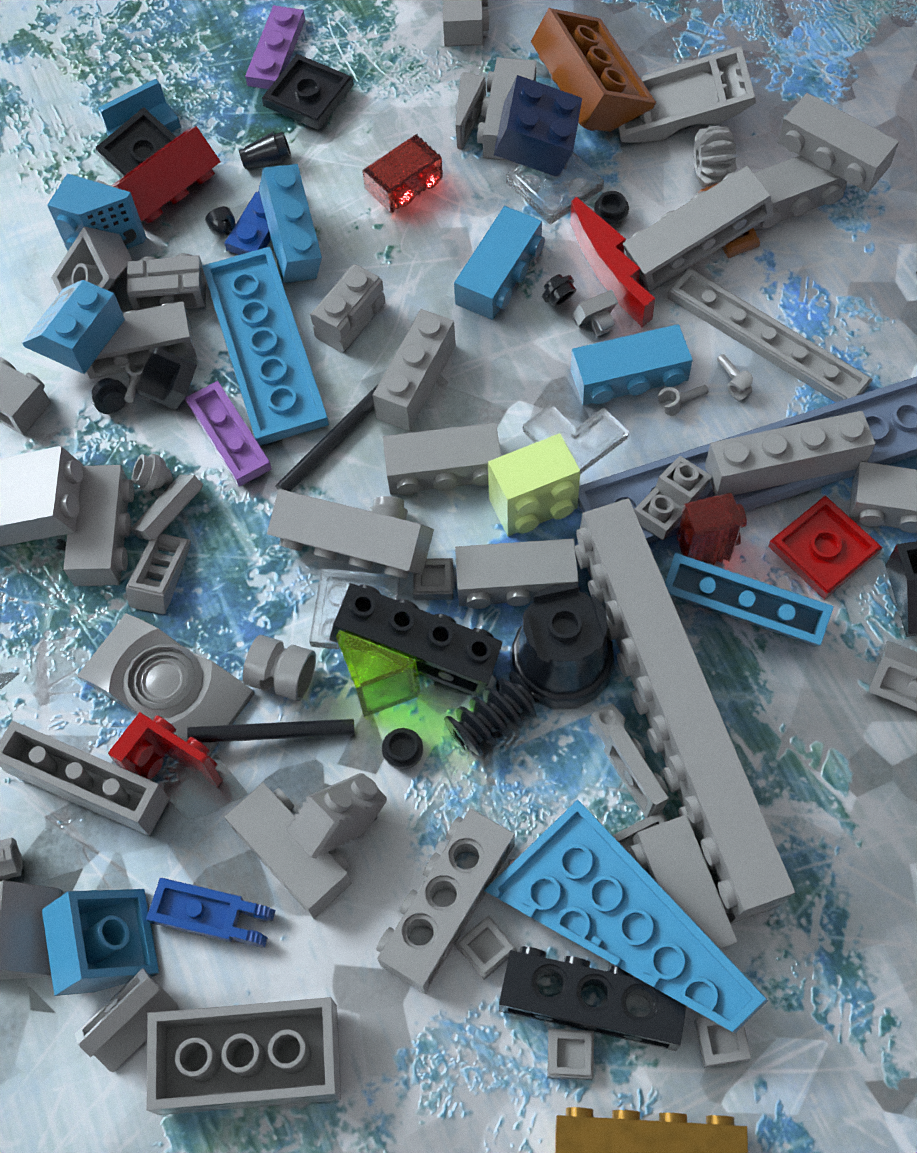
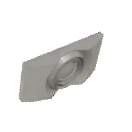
M742 46L641 76L640 79L656 101V105L653 109L618 127L622 142L631 143L663 141L681 128L690 127L695 124L719 125L755 104V94Z
M127 613L77 675L81 681L135 715L141 712L152 720L156 715L164 718L176 728L174 734L184 741L188 740L187 727L232 725L254 695L252 689L213 661L193 653L159 628ZM219 742L202 743L210 750L208 756H210Z

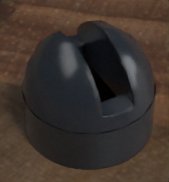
M226 206L213 209L205 217V222L210 231L218 237H224V233L229 236L236 225L230 208Z

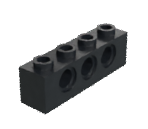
M522 946L520 952L510 950L499 1001V1012L579 1030L594 1031L597 1034L677 1051L680 1047L687 1007L681 1002L635 978L617 966H608V970L603 971L590 968L591 962L579 957L565 956L562 962L546 958L547 953L533 947ZM544 976H553L560 981L562 991L554 997H546L538 991L537 982ZM590 985L598 986L604 991L606 1002L599 1007H591L583 1001L581 991ZM633 995L644 997L650 1004V1013L645 1017L632 1015L627 1009L626 1000Z

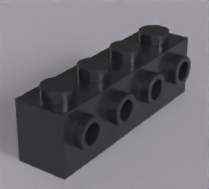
M350 583L329 636V640L479 698L490 682L503 641L494 638L490 632L484 629L467 628L457 624L450 616L444 614L433 615L420 610L411 601L405 599L394 600L381 595L379 590L365 584L358 586Z

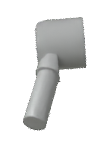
M721 354L717 361L732 379L728 383L727 388L735 399L741 401L752 392L751 384L753 377L748 371L740 372L724 354Z
M129 362L125 366L129 376V386L124 400L132 403L143 369L136 372L133 362Z
M702 385L679 393L677 389L667 387L659 392L658 400L659 403L673 400V403L667 404L664 408L667 415L674 416L681 410V404L705 395L709 390L706 385Z

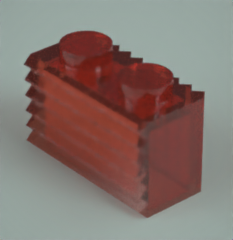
M415 134L362 170L364 187L390 213H394L395 209L408 206L416 195H420L426 189L434 188L443 177L442 158L431 146H428L427 142H424L422 138H419L418 134Z
M731 492L684 503V511H682L683 515L677 536V542L682 555L715 565L717 561L723 563L724 559L730 562L735 546L741 544L740 529L747 525L743 506L736 504Z

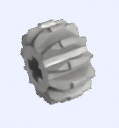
M718 125L700 129L694 138V169L696 170L697 180L702 187L721 182L725 176L735 172L737 169L736 144L734 143V135L728 126L719 127Z

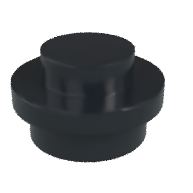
M607 191L595 202L594 212L609 225H616L622 223L627 218L629 204L621 193Z
M558 274L547 281L544 285L545 292L542 294L543 300L550 302L553 307H557L571 298L576 292L572 276L567 275L563 277L561 274Z
M112 378L101 379L92 389V403L94 407L103 414H112L119 411L126 404L124 398L127 387L119 380Z
M398 728L388 733L384 738L382 754L390 766L396 769H408L420 761L423 755V743L415 731L408 728Z

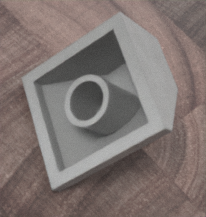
M83 227L51 278L58 293L63 288L81 280L111 291L127 269L128 261H132V258L120 234Z

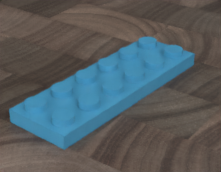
M266 247L202 265L255 440L259 446L328 426V418L271 248Z

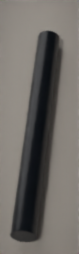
M378 385L275 485L277 489L291 492L375 408L373 393Z
M354 719L187 727V739L192 737L201 743L354 735Z

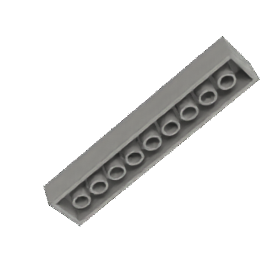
M629 498L583 512L580 529L576 530L578 545L574 546L576 560L581 569L587 568L591 578L588 581L590 595L592 597L593 594L599 599L606 612L607 637L609 640H616L621 652L617 654L620 670L624 677H631L635 690L632 691L634 705L640 715L645 714L651 727L647 729L650 745L655 753L661 752L666 764V767L663 768L666 785L671 793L676 791L682 804V807L678 809L679 816L687 815L729 922L733 924L778 908L795 893V890Z

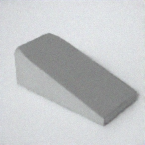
M462 72L460 77L455 123L457 149L461 150L464 148L482 112L483 98L486 96L485 77L467 72Z

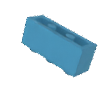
M298 164L264 167L259 192L282 283L317 279L322 255Z
M504 205L454 282L455 304L491 320L495 318L500 308L505 309L510 302L512 289L517 282L522 283L526 277L529 262L533 256L538 257L543 249L545 237H542V220Z
M679 324L573 348L571 351L570 370L582 405L591 403L602 404L610 401L612 398L629 394L633 396L640 395L651 389L663 386L675 387L685 381H689L693 360Z

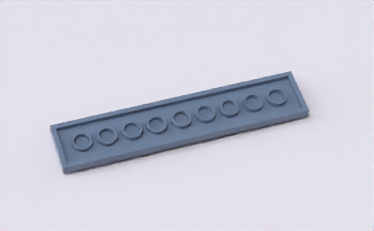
M917 376L722 440L863 411L876 443L868 463L889 465L917 455ZM710 443L580 485L578 505L581 512L590 511L629 498L633 509H635L656 487L659 476L679 456L707 472L705 463ZM857 469L718 499L715 498L711 483L709 482L695 503L666 538L852 477ZM641 526L648 544L662 540Z

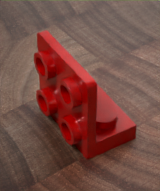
M139 712L108 752L117 766L146 779H152L159 772L163 765V757L167 754L214 786L218 787L222 782L220 775L215 769L218 764L208 756L210 750L192 737L184 741L175 735L176 728L158 715L152 720Z

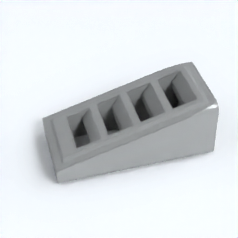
M162 533L156 540H149L126 586L127 600L130 607L162 615L166 613L188 555L191 540ZM158 550H162L167 552H173L175 554L174 556H170L157 552ZM153 564H158V565H162V566H167L168 568H164V567H160V566H155V565H153ZM148 578H153V579L162 580V581H161V582H158V581L150 580V579H148Z

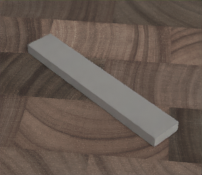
M690 267L668 291V299L834 402L864 394L873 380Z

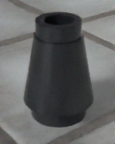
M272 131L245 146V148L239 149V155L245 169L284 165L285 160L292 158L283 132L275 134Z

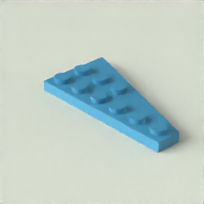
M578 799L484 890L733 1033H736L769 1001Z

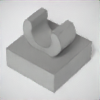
M613 290L579 303L573 313L578 327L591 322L592 329L597 337L611 331L610 328L615 323L610 313L618 304Z

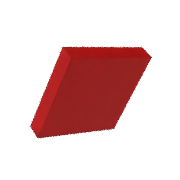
M826 495L772 538L768 545L775 554L824 600L880 554L883 548Z

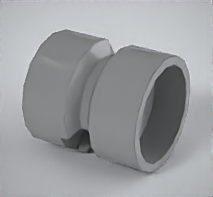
M258 635L253 641L244 663L243 682L245 685L264 691L274 687L277 695L300 701L311 683L315 670L316 653L313 650L297 645H290L286 649L284 648L283 641Z

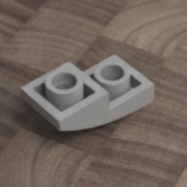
M679 456L659 476L656 487L634 509L640 526L664 540L695 503L710 482L712 476L682 456Z

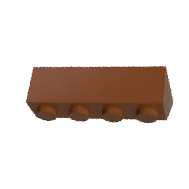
M548 8L531 43L539 54V59L545 64L552 75V80L558 85L560 90L582 98L578 121L582 127L590 131L602 130L611 132L654 108L656 101L601 18Z

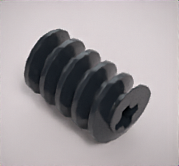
M514 671L509 673V681L503 678L497 680V691L487 687L482 692L483 700L478 697L470 699V710L462 706L457 708V720L451 716L444 718L449 732L464 750H471L481 757L483 751L480 742L484 740L494 748L497 745L494 732L498 731L508 738L510 732L507 723L512 722L518 728H522L524 725L520 716L521 713L524 712L532 719L537 717L533 706L535 702L531 692Z

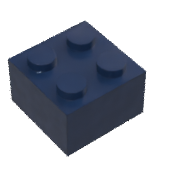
M517 75L504 101L494 156L559 177L574 150L582 98Z

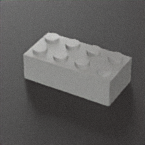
M331 997L148 1013L147 1111L157 1115L341 1100L337 1005Z

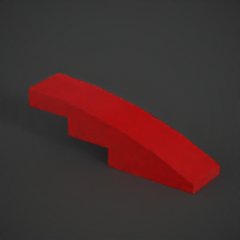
M574 198L571 201L570 224L582 253L607 291L613 290L618 304L641 327H644L653 319L655 297L639 284L640 267L624 254L625 248L623 243L626 241V238L579 198Z

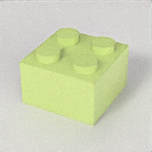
M560 433L488 461L489 500L507 536L515 533H528L540 523L552 518H565L578 508L580 469Z

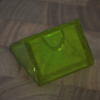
M339 630L336 639L343 664L364 717L418 697L421 688L415 659Z

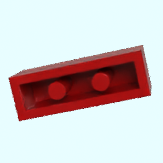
M195 126L184 131L111 186L130 192L140 220H144L146 224H149L163 214L160 207L168 201L175 204L189 194L186 188L196 181L200 185L210 179L215 174L212 168L221 161L201 131Z

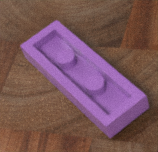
M273 5L245 75L247 86L269 89L288 66L305 22L304 10Z
M218 381L185 397L189 408L238 487L272 470L268 458Z

